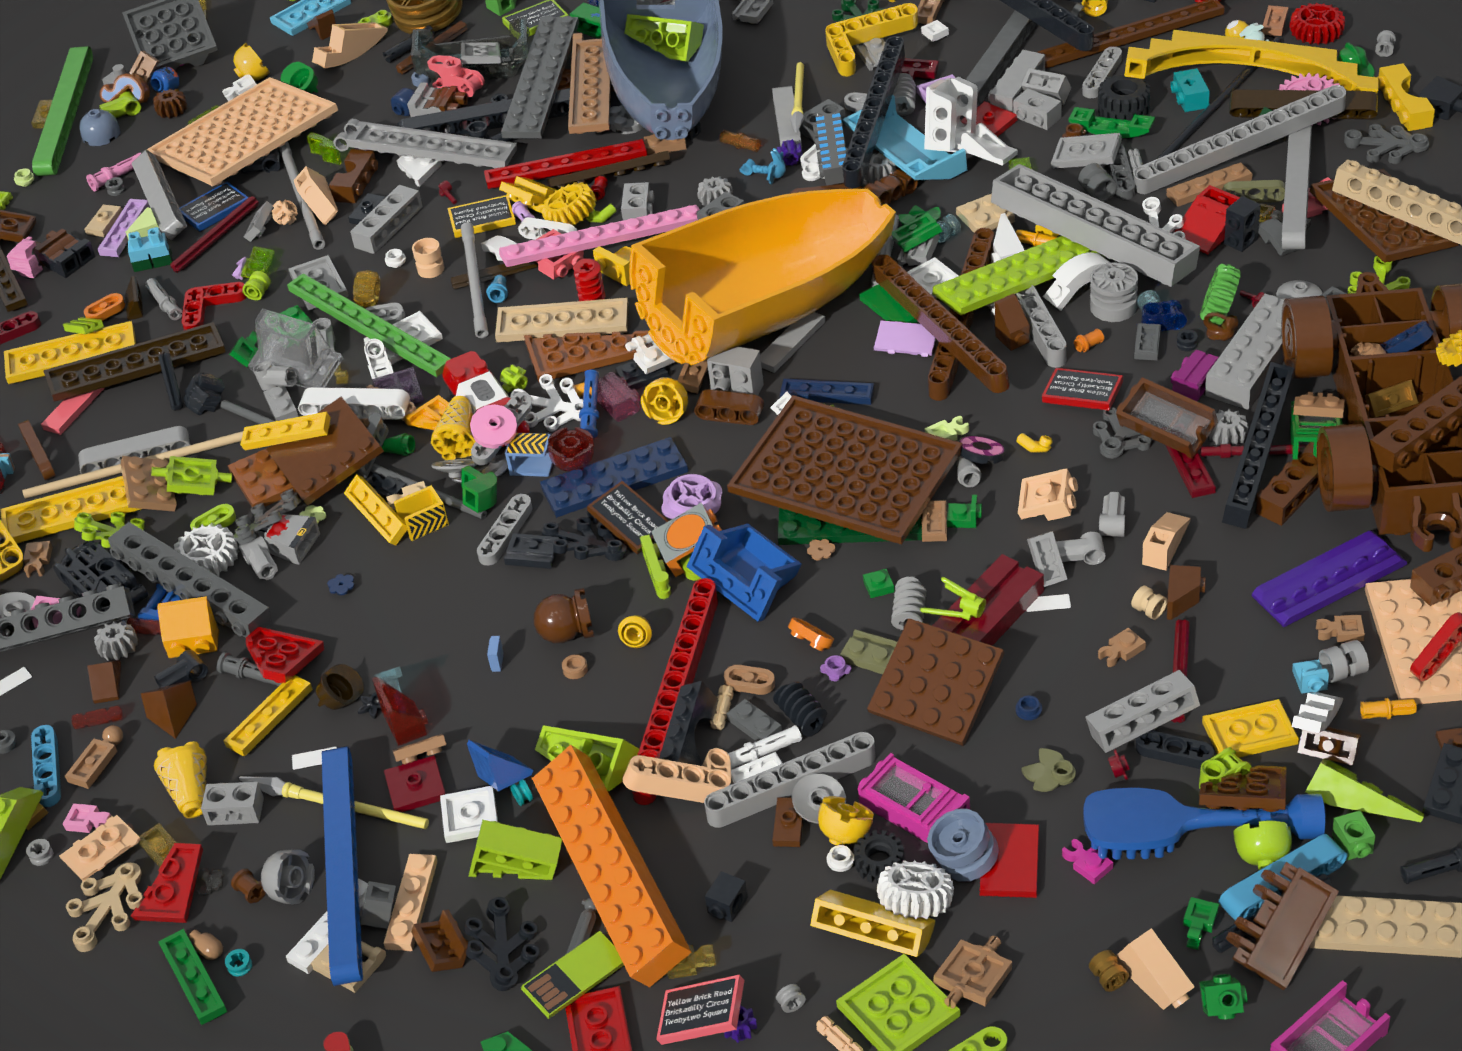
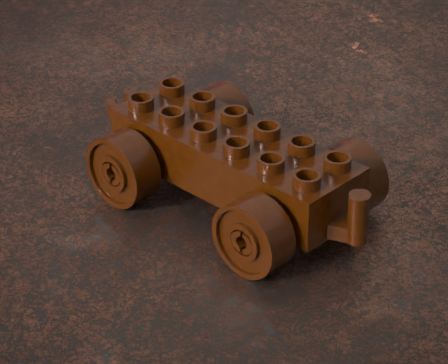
M1364 272L1358 276L1356 293L1327 295L1326 299L1323 295L1286 298L1282 306L1281 336L1285 365L1294 368L1292 379L1329 376L1332 371L1339 399H1344V416L1347 425L1321 427L1317 437V474L1320 494L1326 511L1368 509L1371 504L1379 535H1405L1410 533L1415 546L1424 552H1430L1433 549L1434 534H1431L1429 531L1444 530L1451 531L1449 536L1451 548L1455 549L1461 546L1462 424L1393 473L1372 461L1370 439L1453 382L1449 366L1447 364L1442 365L1439 362L1436 347H1439L1438 343H1442L1443 339L1450 338V334H1456L1458 330H1462V284L1436 286L1432 293L1430 311L1422 288L1389 290L1379 280L1378 275L1372 272ZM1422 321H1426L1434 330L1432 336L1427 341L1408 352L1350 357L1351 349L1358 343L1382 344ZM1407 380L1412 381L1418 400L1417 404L1371 418L1369 405H1367L1364 395Z

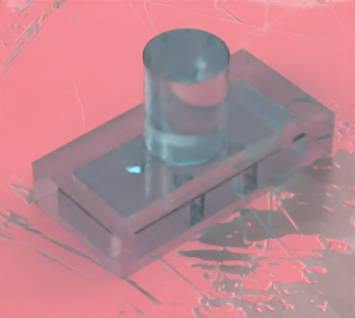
M400 666L374 675L377 685L383 683L388 701L403 696L397 679L403 676Z

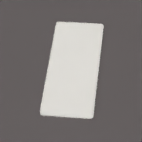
M1069 594L1038 597L1029 606L1027 612L1071 608Z
M25 667L0 680V696L32 677Z
M337 747L292 755L293 770L322 764V751Z

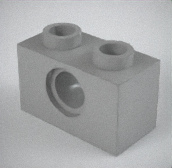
M1027 88L1013 100V109L1017 118L1048 130L1061 119V101Z

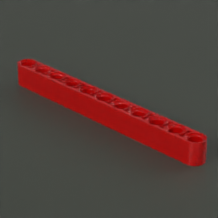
M702 578L693 585L638 756L659 759L680 687L691 684L694 681L718 605L716 585L711 579ZM632 791L634 801L640 805L651 804L657 797L654 794Z

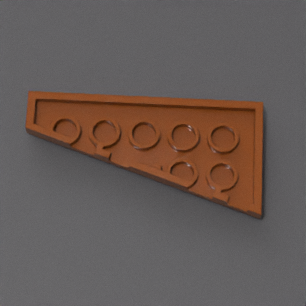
M649 330L635 331L631 335H621V332H612V335L601 336L600 332L566 333L563 337H552L551 334H543V338H532L531 335H524V340L539 382L540 377L544 374H549L555 379L634 359V354L637 351L635 349L630 352L627 351L625 344L631 342L634 337L648 335ZM649 343V344H647V345H645V346H646L647 348H649V347L653 346V344H652V343Z

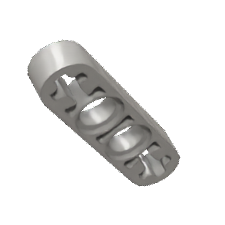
M1108 47L1104 50L1082 84V94L1084 97H1098L1100 83L1104 82L1107 78H1111L1122 61V50L1120 48Z
M526 392L515 393L504 406L511 410L516 417L517 427L532 409V398ZM523 401H526V405L522 404L518 408V402L522 403ZM475 442L471 448V458L478 465L488 464L502 446L491 449ZM486 448V455L481 454L478 456V452H483Z
M518 494L512 497L477 548L478 559L481 564L489 566L497 563L506 551L513 533H518L533 510L531 498L528 495ZM509 519H515V520H516L514 523H510V524H506V523H505V522H506L507 520H509ZM498 535L505 536L503 539L500 540L494 539Z

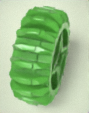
M1222 263L1216 268L1200 311L1202 320H1204L1205 315L1211 312L1227 316L1239 284L1241 274L1239 269ZM1220 317L1209 318L1216 325L1224 322V319Z

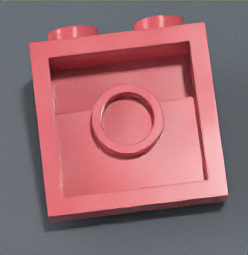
M552 229L537 239L560 235L561 233ZM584 250L535 262L538 263V270L553 280L557 277L563 278L577 261L584 259Z

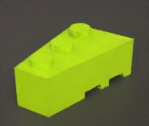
M482 819L468 877H477V873H493V878H502V874H518V879L552 880L557 866L562 839L551 834L538 833L522 827H513L497 821Z

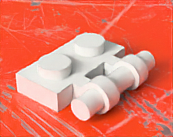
M649 333L643 337H634L631 342L625 344L627 351L630 352L634 349L637 351L634 354L633 360L645 374L676 362L656 345ZM649 343H652V344H653V346H651V347H649V348H647V347L645 346V345H647V344H649Z

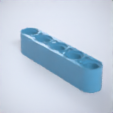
M1322 834L1227 889L1221 895L1219 904L1235 921L1237 917L1247 918L1259 911L1264 902L1263 899L1253 893L1255 885L1260 884L1280 896L1282 894V891L1261 877L1263 870H1271L1290 882V879L1280 874L1282 867L1288 862L1296 868H1302L1315 877L1322 873L1327 876L1344 864L1347 859V853L1327 834Z

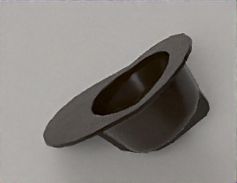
M345 664L334 665L321 676V681L316 688V694L320 699L318 706L325 705L332 710H338L350 705L364 692V683L358 672L352 667Z

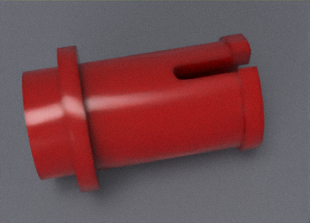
M603 176L596 177L594 185L590 187L595 194L596 200H600L605 196V188L608 185L606 182L608 180Z

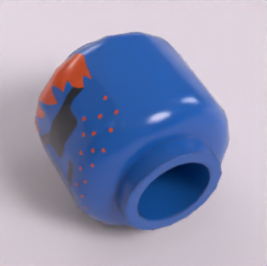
M164 67L152 73L150 83L156 92L162 93L163 90L166 91L170 88L172 90L177 89L179 86V76L171 67Z

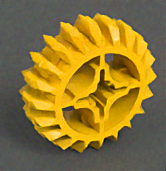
M574 182L572 185L568 184L565 187H561V189L555 190L553 194L549 195V198L545 199L544 204L541 206V212L544 220L576 225L579 221H583L585 217H588L589 213L593 212V208L596 206L595 194L587 184Z

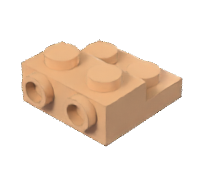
M1066 468L1022 479L1018 507L1020 518L1026 519L1044 514L1047 520L1050 521L1071 516V509L1076 508V500L1073 492L1078 491L1076 478L1072 477Z

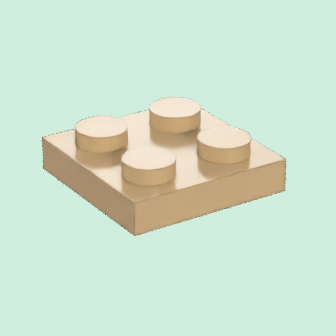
M992 194L956 207V215L974 233L980 228H990L992 231L997 229L1000 215L1003 213L1006 214L1010 223L1015 222V215L991 203Z

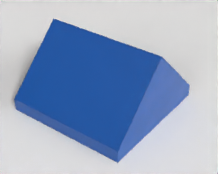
M468 740L467 746L478 777L497 791L532 775L534 770L512 755Z

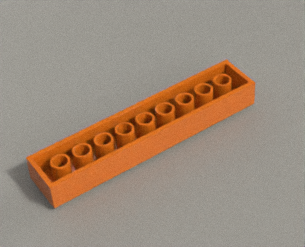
M570 745L538 772L532 780L629 976L650 988L692 952L591 758Z

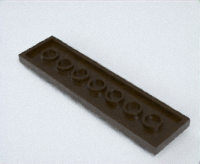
M214 322L43 371L53 401L55 402L162 371L158 358L160 354L169 353L173 368L204 358L215 357L226 351Z

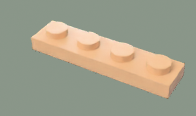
M409 854L384 940L386 950L413 951L415 939L411 931L414 924L421 923L437 865L436 855Z

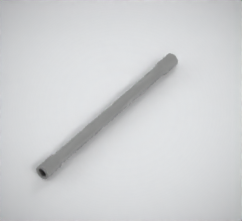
M287 141L285 145L278 147V150L283 158L301 208L314 249L320 250L324 248L325 241L318 228L312 209L296 189L294 179L299 173Z

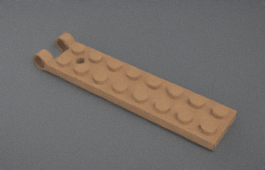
M573 33L568 120L569 134L610 130L611 79L607 72L603 55L602 38L584 40L583 33Z

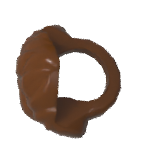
M1217 312L1208 313L1203 321L1207 327V337L1211 340L1226 341L1233 337L1234 332L1239 326L1236 316H1225ZM1220 317L1225 321L1221 326L1213 324L1209 318Z

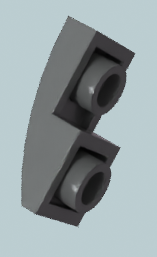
M1273 218L1259 223L1258 233L1266 244L1272 243L1280 256L1299 250H1282L1283 223Z

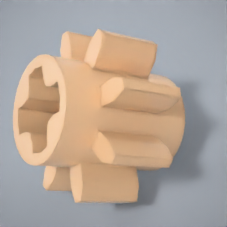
M279 200L273 205L272 216L278 224L286 225L288 223L291 225L297 220L295 217L298 215L297 207L293 202L289 200L282 202Z

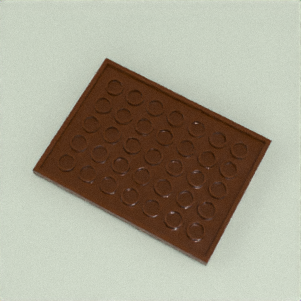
M792 395L728 483L727 488L728 492L902 545L961 454L963 443Z

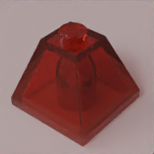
M372 678L382 713L397 745L400 746L426 736L427 733L424 725L428 723L424 710H418L412 699L380 678Z

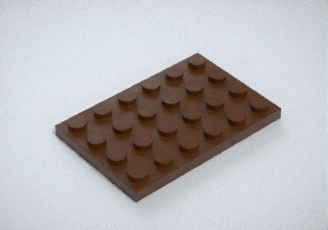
M1384 169L1378 170L1380 173L1392 177ZM1335 179L1314 183L1310 186L1309 192L1384 263L1459 245L1332 191Z

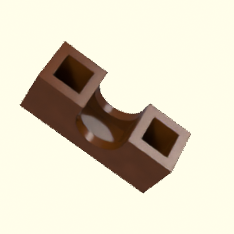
M350 150L344 160L347 173H336L329 184L335 202H357L363 194L366 185L370 182L372 175L378 169V161L375 159L374 151Z

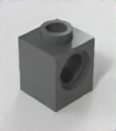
M368 882L361 918L362 925L388 929L396 886Z

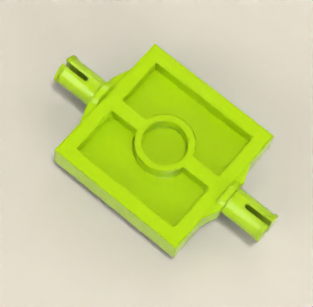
M170 456L169 464L166 468L152 466L151 476L165 477L167 492L214 495L217 481L230 483L232 481V473L218 472L216 468L217 460Z

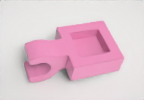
M73 804L63 822V826L66 831L90 833L92 827L98 828L100 825L105 824L111 815L108 812H100L98 807L94 805Z

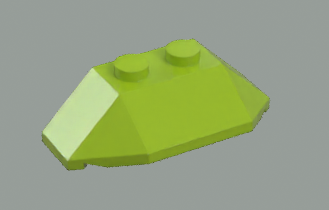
M19 787L0 794V879L44 794L41 790Z

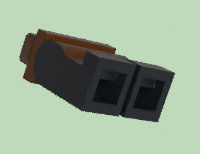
M64 229L58 232L50 231L46 236V240L43 243L36 242V246L32 249L40 265L46 266L64 278L69 277L80 269L79 266L82 267L95 258L89 240L85 238L79 240Z

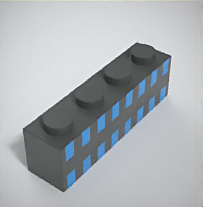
M840 112L816 116L817 124L813 125L815 137H819L815 138L817 151L820 150L817 152L818 164H822L819 165L820 178L825 177L826 186L844 183L842 165L847 152Z

